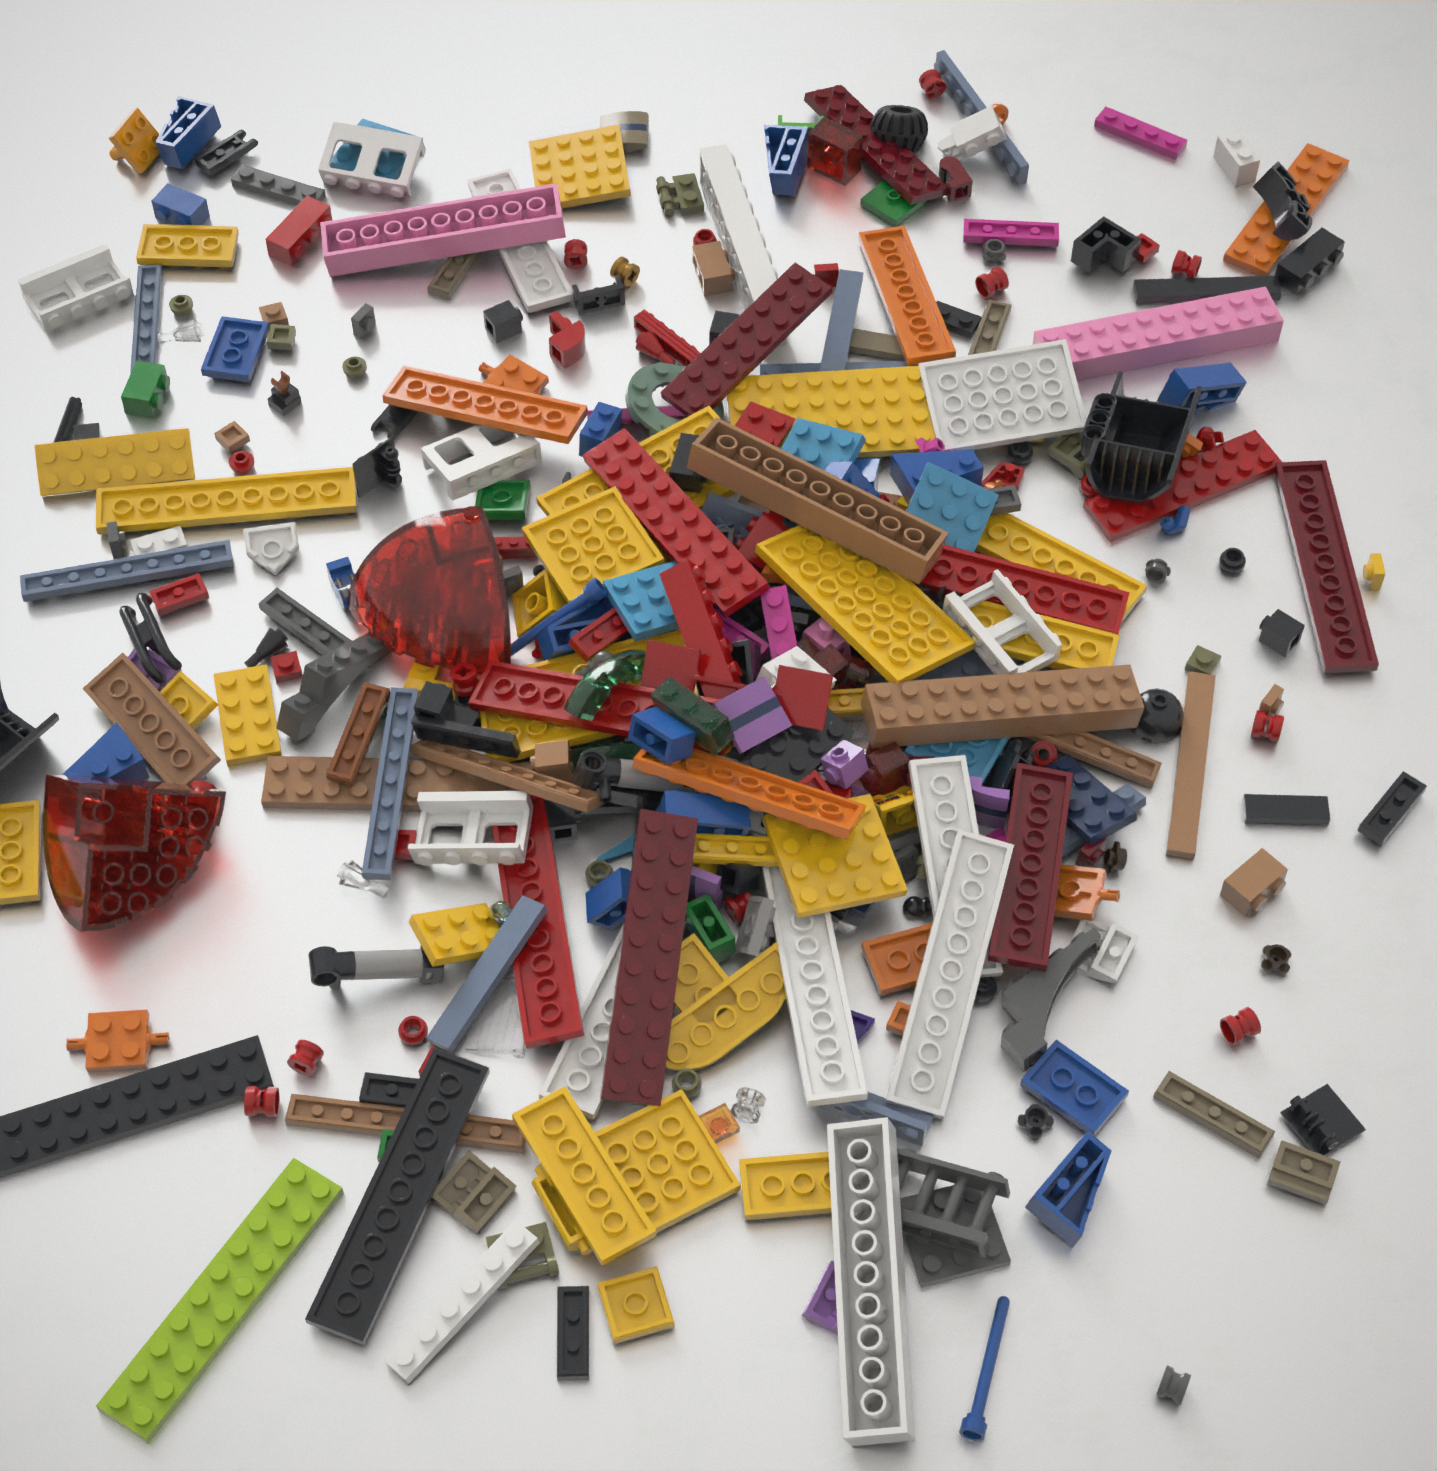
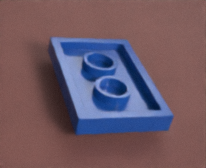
M221 316L200 369L202 376L250 382L270 330L269 322Z
M1057 1039L1020 1082L1021 1087L1084 1132L1089 1131L1093 1136L1097 1134L1129 1094L1128 1089Z

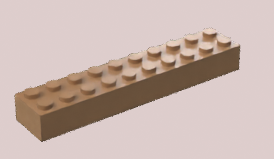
M716 417L692 443L686 468L917 584L922 582L942 554L949 532Z
M1131 665L901 681L898 684L895 682L873 683L865 685L861 700V708L872 749L1137 728L1144 711V705Z

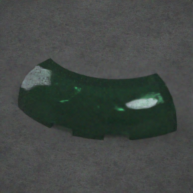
M632 649L612 654L601 660L578 682L563 708L578 718L592 721L601 705L611 695V688L618 682L625 684L631 680L642 679L646 651Z

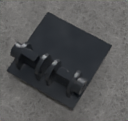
M392 436L352 463L358 498L384 481L392 487H398L402 483V476L399 474L401 472L400 461L398 460L399 453L395 448Z
M1328 1084L1304 1098H1301L1299 1095L1294 1097L1290 1101L1291 1106L1280 1112L1311 1151L1324 1156L1366 1131L1365 1127Z

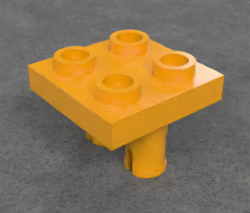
M138 107L128 113L108 139L114 145L109 150L110 158L113 161L125 159L137 174H141L160 152L156 144L159 132Z

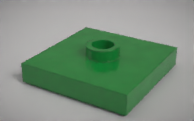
M883 180L860 199L861 206L895 227L926 203L924 201L910 205L886 180Z
M501 480L479 489L473 512L474 520L526 519L531 490L530 480Z

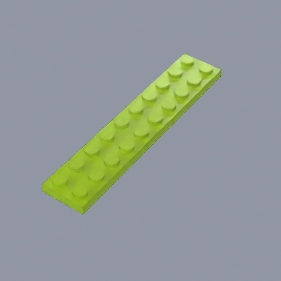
M293 1158L97 1403L98 1411L149 1444L344 1193L343 1188Z

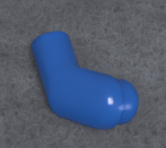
M1186 505L1179 506L1176 518L1169 516L1168 520L1166 517L1161 519V530L1169 535L1184 530L1187 526L1191 509Z

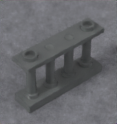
M897 1148L900 1192L909 1171L926 1175L913 1208L909 1210L901 1208L902 1234L912 1237L917 1236L929 1242L986 1258L990 1244L988 1235L983 1231L996 1195L1009 1199L1008 1179L996 1172L985 1173L924 1156L910 1148ZM937 1179L955 1184L942 1217L937 1219L925 1215L924 1212ZM969 1187L983 1191L984 1193L972 1224L967 1227L955 1224L953 1221L966 1188Z

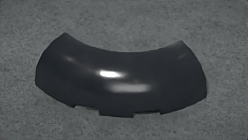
M1278 161L1257 181L1253 188L1262 197L1272 213L1275 222V229L1272 234L1280 239L1290 241L1305 235L1310 230L1313 219L1311 216H1308L1307 211L1310 209L1305 195L1297 192L1295 189L1297 182Z

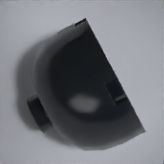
M1148 689L1141 693L1144 711L1137 728H1130V730L1141 740L1144 737L1150 739L1151 743L1154 744L1167 743L1176 738L1179 730L1182 728L1184 717L1180 701L1174 694L1164 689Z

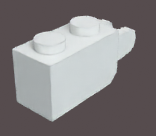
M990 106L953 124L951 128L952 134L941 140L937 148L943 153V158L947 156L955 158L963 156L965 160L989 147L997 145L1007 138L996 112Z

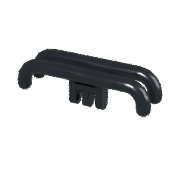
M139 593L136 596V603L144 620L136 626L133 620L136 616V611L128 605L121 606L119 614L143 668L155 682L163 683L165 675L154 665L146 647L160 655L175 671L181 670L182 663L173 655L150 608L153 602L152 598L146 593Z

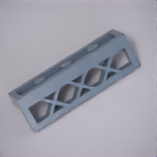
M710 491L701 508V511L711 522L717 525V528H735V531L741 534L735 533V544L740 537L745 539L749 534L746 527L754 516L759 518L763 513L760 510ZM786 520L782 521V524L787 529L799 526Z
M868 1092L867 1100L816 1106L853 1121L888 1117L896 1128L897 1138L921 1147L933 1122V1116L886 1103V1098Z

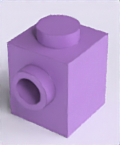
M846 740L839 742L820 759L825 779L829 783L836 784L844 789L850 787L869 770L864 749Z

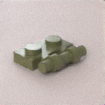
M695 173L672 176V183H668L663 176L657 177L656 190L657 194L661 196L660 205L665 210L666 215H672L675 209H680L681 215L704 212V202Z

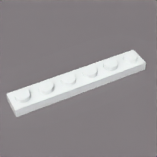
M515 1220L386 1357L385 1363L409 1384L540 1243L538 1238Z

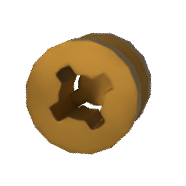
M623 256L616 259L610 269V276L613 278V276L619 275L622 284L626 287L633 285L640 274V267L635 263L630 264L629 260Z

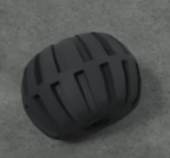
M886 105L875 113L871 123V130L881 142L885 141V144L887 141H896L897 148L905 147L915 151L926 140L928 122L925 114L917 108L904 105Z

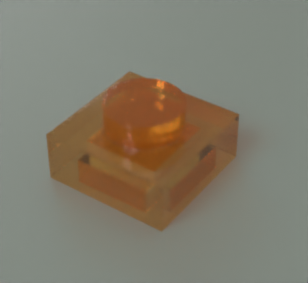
M726 1103L699 1115L715 1144L740 1132V1126Z

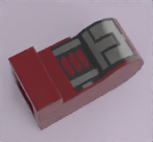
M951 156L942 158L939 163L938 177L948 187V194L946 196L948 201L954 202L971 197L973 180L960 161Z

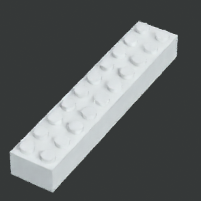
M727 144L699 148V184L722 248L728 252V265L734 268V283L745 311L778 279L777 269L771 266V253L765 249L766 241L764 234L759 233L758 218L753 217V204L747 200L746 185L741 184V172L739 168L736 169L734 153H730ZM787 338L779 346L786 345Z
M888 1117L827 1124L843 1439L851 1446L916 1441L896 1128Z

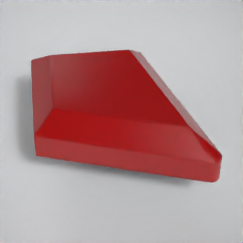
M1000 462L982 481L981 486L984 487L989 482L995 483L997 480H1001L1003 482L1002 487L1015 485L1016 490H1018L1025 473V468L1012 463Z

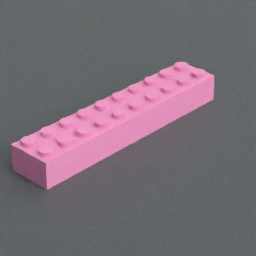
M557 183L320 222L323 258L329 277L566 238Z
M1260 287L1034 331L1033 344L1066 339L1077 381L1116 374L1118 371L1126 372L1278 342L1284 320L1267 288Z

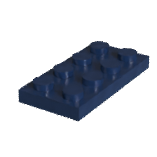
M1066 755L1044 767L1073 773L1066 824L1090 845L1099 842L1137 820L1136 812L1070 755Z

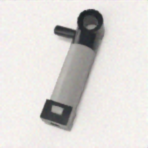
M596 750L584 751L580 755L573 772V779L581 788L594 789L599 785L600 800L603 803H608L612 800L611 786L659 792L678 789L683 792L699 793L694 788L682 784H673L667 779L655 775H646L640 770L632 768L633 760L605 757Z
M421 945L419 949L337 951L330 946H321L312 949L308 954L311 983L321 987L329 986L333 990L340 988L342 980L419 978L420 983H440L444 971V965L432 967Z

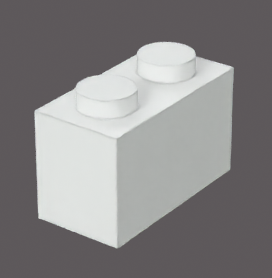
M1236 130L1217 136L1213 157L1232 184L1237 187L1256 181L1260 159L1241 133Z

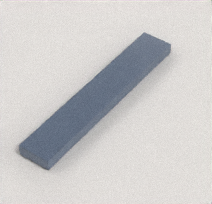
M162 264L139 265L137 268L130 374L136 360L157 364L163 282Z
M839 270L819 372L846 370L864 272Z
M522 895L426 1037L430 1043L453 1053L548 911L545 905Z

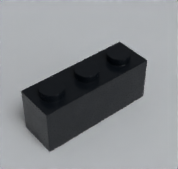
M1321 227L1278 263L1275 276H1278L1280 285L1295 295L1299 294L1303 289H1308L1315 279L1319 276L1323 277L1333 264L1337 265L1342 260L1345 241Z

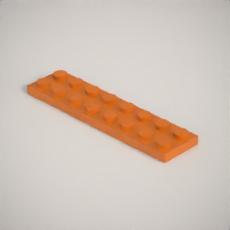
M1309 143L1306 144L1287 171L1297 182L1295 185L1297 192L1305 195L1310 209L1307 211L1308 216L1312 217L1346 171L1350 160ZM1263 201L1224 253L1223 261L1257 276H1268L1294 240H1283L1272 234L1275 229L1274 218L1269 207Z
M905 226L859 232L858 240L907 366L956 357V349Z
M404 365L382 395L384 404L568 445L588 414L587 405Z
M642 748L634 757L632 768L640 770L646 775H655L667 779L670 783L682 784L694 788L697 792L709 793L721 797L724 801L736 802L747 806L751 810L772 814L780 820H790L799 823L807 829H817L826 832L834 838L848 839L863 817L866 808L865 804L693 748L690 757L668 765Z

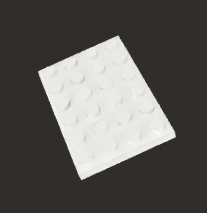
M1066 339L918 364L935 438L938 437L943 441L945 451H949L952 448L954 450H977L1083 432L1087 418Z

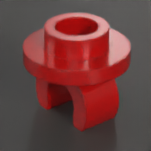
M1211 427L1201 428L1196 436L1198 440L1203 442L1200 451L1216 448V443L1224 442L1223 432H1214Z

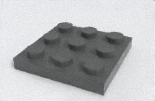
M954 1185L933 1190L924 1214L937 1219L942 1217ZM969 1187L966 1188L953 1221L955 1224L965 1227L972 1224L984 1193L983 1191ZM918 1194L900 1198L901 1208L906 1210L913 1208ZM992 1207L983 1231L988 1235L990 1244L986 1258L929 1242L917 1236L912 1237L903 1234L921 1288L1010 1265L1011 1259Z

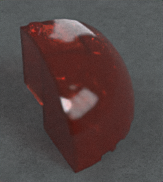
M469 506L440 511L413 520L379 542L362 561L351 582L347 605L359 625L363 624L368 629L369 636L384 642L386 649L399 656L406 654L414 657L415 663L431 668L440 665L451 670L457 664L471 663L476 667L477 675L483 674L489 661L511 664L510 620L505 581L496 542L482 506Z
M46 774L43 803L45 864L54 899L68 923L81 932L110 929L116 927L115 925L130 920L135 921L140 918V915L151 909L156 910L173 897L172 893L182 883L186 884L199 868L197 864L204 852H208L211 848L210 840L216 826L219 827L226 791L144 780Z

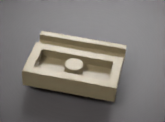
M1281 1140L1267 1184L1326 1205L1341 1161Z

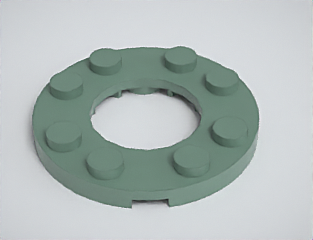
M658 362L639 369L631 377L625 392L627 410L636 424L641 423L650 430L648 434L651 436L683 420H678L662 413L655 406L652 394L656 388L667 386L687 366ZM722 401L713 409L721 419H723L724 415Z

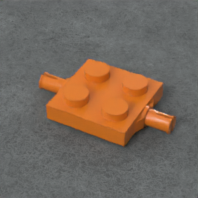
M510 354L496 368L489 366L485 362H482V365L480 364L478 368L479 372L488 376L483 383L540 395L543 388L549 383L547 375Z
M1061 864L1054 917L1093 921L1097 907L1102 900L1119 902L1120 890L1103 889L1107 877L1105 869Z
M148 1009L88 1013L85 1037L67 1038L66 1049L67 1051L85 1050V1068L87 1072L148 1069V1054L151 1046L169 1045L170 1036L169 1032L151 1033Z

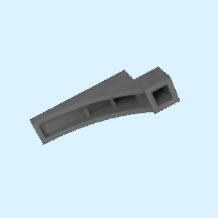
M371 631L306 664L299 693L281 702L276 729L296 741L315 732V727L340 694L365 669L390 653L393 642L384 638L380 633Z
M1094 928L1086 933L1081 932L1076 935L1071 944L1064 949H1056L1049 956L1046 972L1029 969L1026 976L1018 981H1011L1003 989L1002 1006L1016 1022L1008 1024L1002 1031L1001 1047L1023 1072L1033 1066L1047 1050L1048 1043L1044 1040L1046 1026L1060 991L1084 961L1100 949L1101 935Z

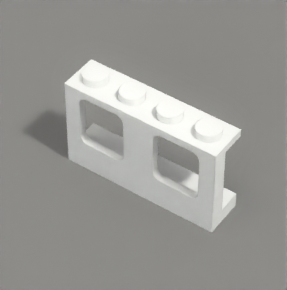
M333 121L317 170L322 181L329 185L339 184L351 189H366L376 194L382 192L397 198H411L410 184L419 156L424 157L426 147L422 137ZM344 142L362 146L354 171L330 167L337 143ZM383 150L407 154L399 179L394 180L374 175Z
M107 243L17 279L23 299L45 332L135 295L129 275L124 276L113 260ZM105 277L113 279V282L89 292L85 287ZM61 295H66L70 299L45 310L41 307L42 303Z
M476 425L421 448L424 469L429 470L433 468L446 483L448 496L454 501L541 464L540 443L535 437L515 433L518 438L499 446H493L491 443L514 433ZM469 452L474 455L454 465L446 463Z
M998 569L993 571L990 582L959 597L955 592H952L945 596L943 611L976 641L974 646L975 652L994 674L1035 672L1058 660L1062 647L1059 637L1049 630L1042 617L1031 609L1025 597L1019 595L1013 588L1011 581L1004 577ZM996 596L1009 609L1012 616L989 628H985L969 608ZM1023 634H1029L1045 653L1021 666H1017L1001 646Z
M523 791L418 793L417 803L421 809L415 844L408 845V850L415 864L428 866L431 864L485 865L502 863L504 865H512L514 863H525L534 808L529 793ZM436 826H462L461 843L430 844L432 830ZM489 826H518L515 843H484L486 830Z

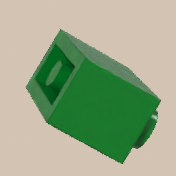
M136 360L120 396L125 414L154 418L157 409H160L162 406L165 390H168L171 380L170 376L167 375L165 365Z
M705 894L688 902L685 922L690 934L695 933L717 963L736 955L735 936L710 895Z

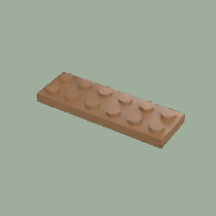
M123 652L82 688L113 724L117 722L138 752L179 797L188 791L191 782L200 780L221 761L218 755Z

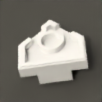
M295 522L243 529L247 557L275 576L299 550Z

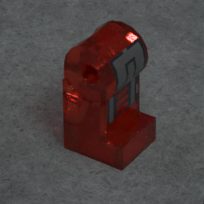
M852 655L843 671L837 690L864 688L872 665L868 661L861 660L857 656Z

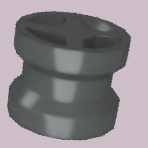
M1167 1365L1156 1395L1162 1398L1168 1396L1173 1399L1174 1403L1181 1405L1191 1375L1188 1373L1179 1374L1174 1371L1173 1367Z

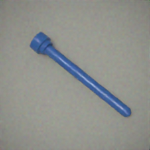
M593 578L586 583L582 594L498 653V658L501 661H506L537 639L547 626L578 610L589 601L594 602L595 600L600 601L607 596V591L603 584L597 578Z
M1001 1296L997 1300L971 1412L967 1413L966 1417L962 1419L959 1430L961 1436L973 1441L984 1440L987 1430L986 1419L983 1414L1010 1305V1300L1006 1296Z

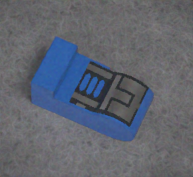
M349 557L326 563L328 579L342 608L345 610L363 604L364 597Z

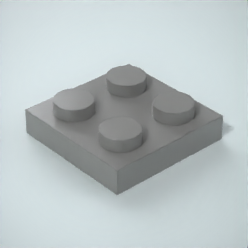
M759 896L749 897L736 941V952L758 957L759 952H763L767 943V935H765L767 924H771L775 916L776 908L773 907L775 900Z

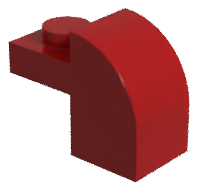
M555 311L549 315L550 332L553 334V336L548 338L549 354L566 369L579 361L585 353V328L580 320L572 324L567 317L564 318L558 311Z

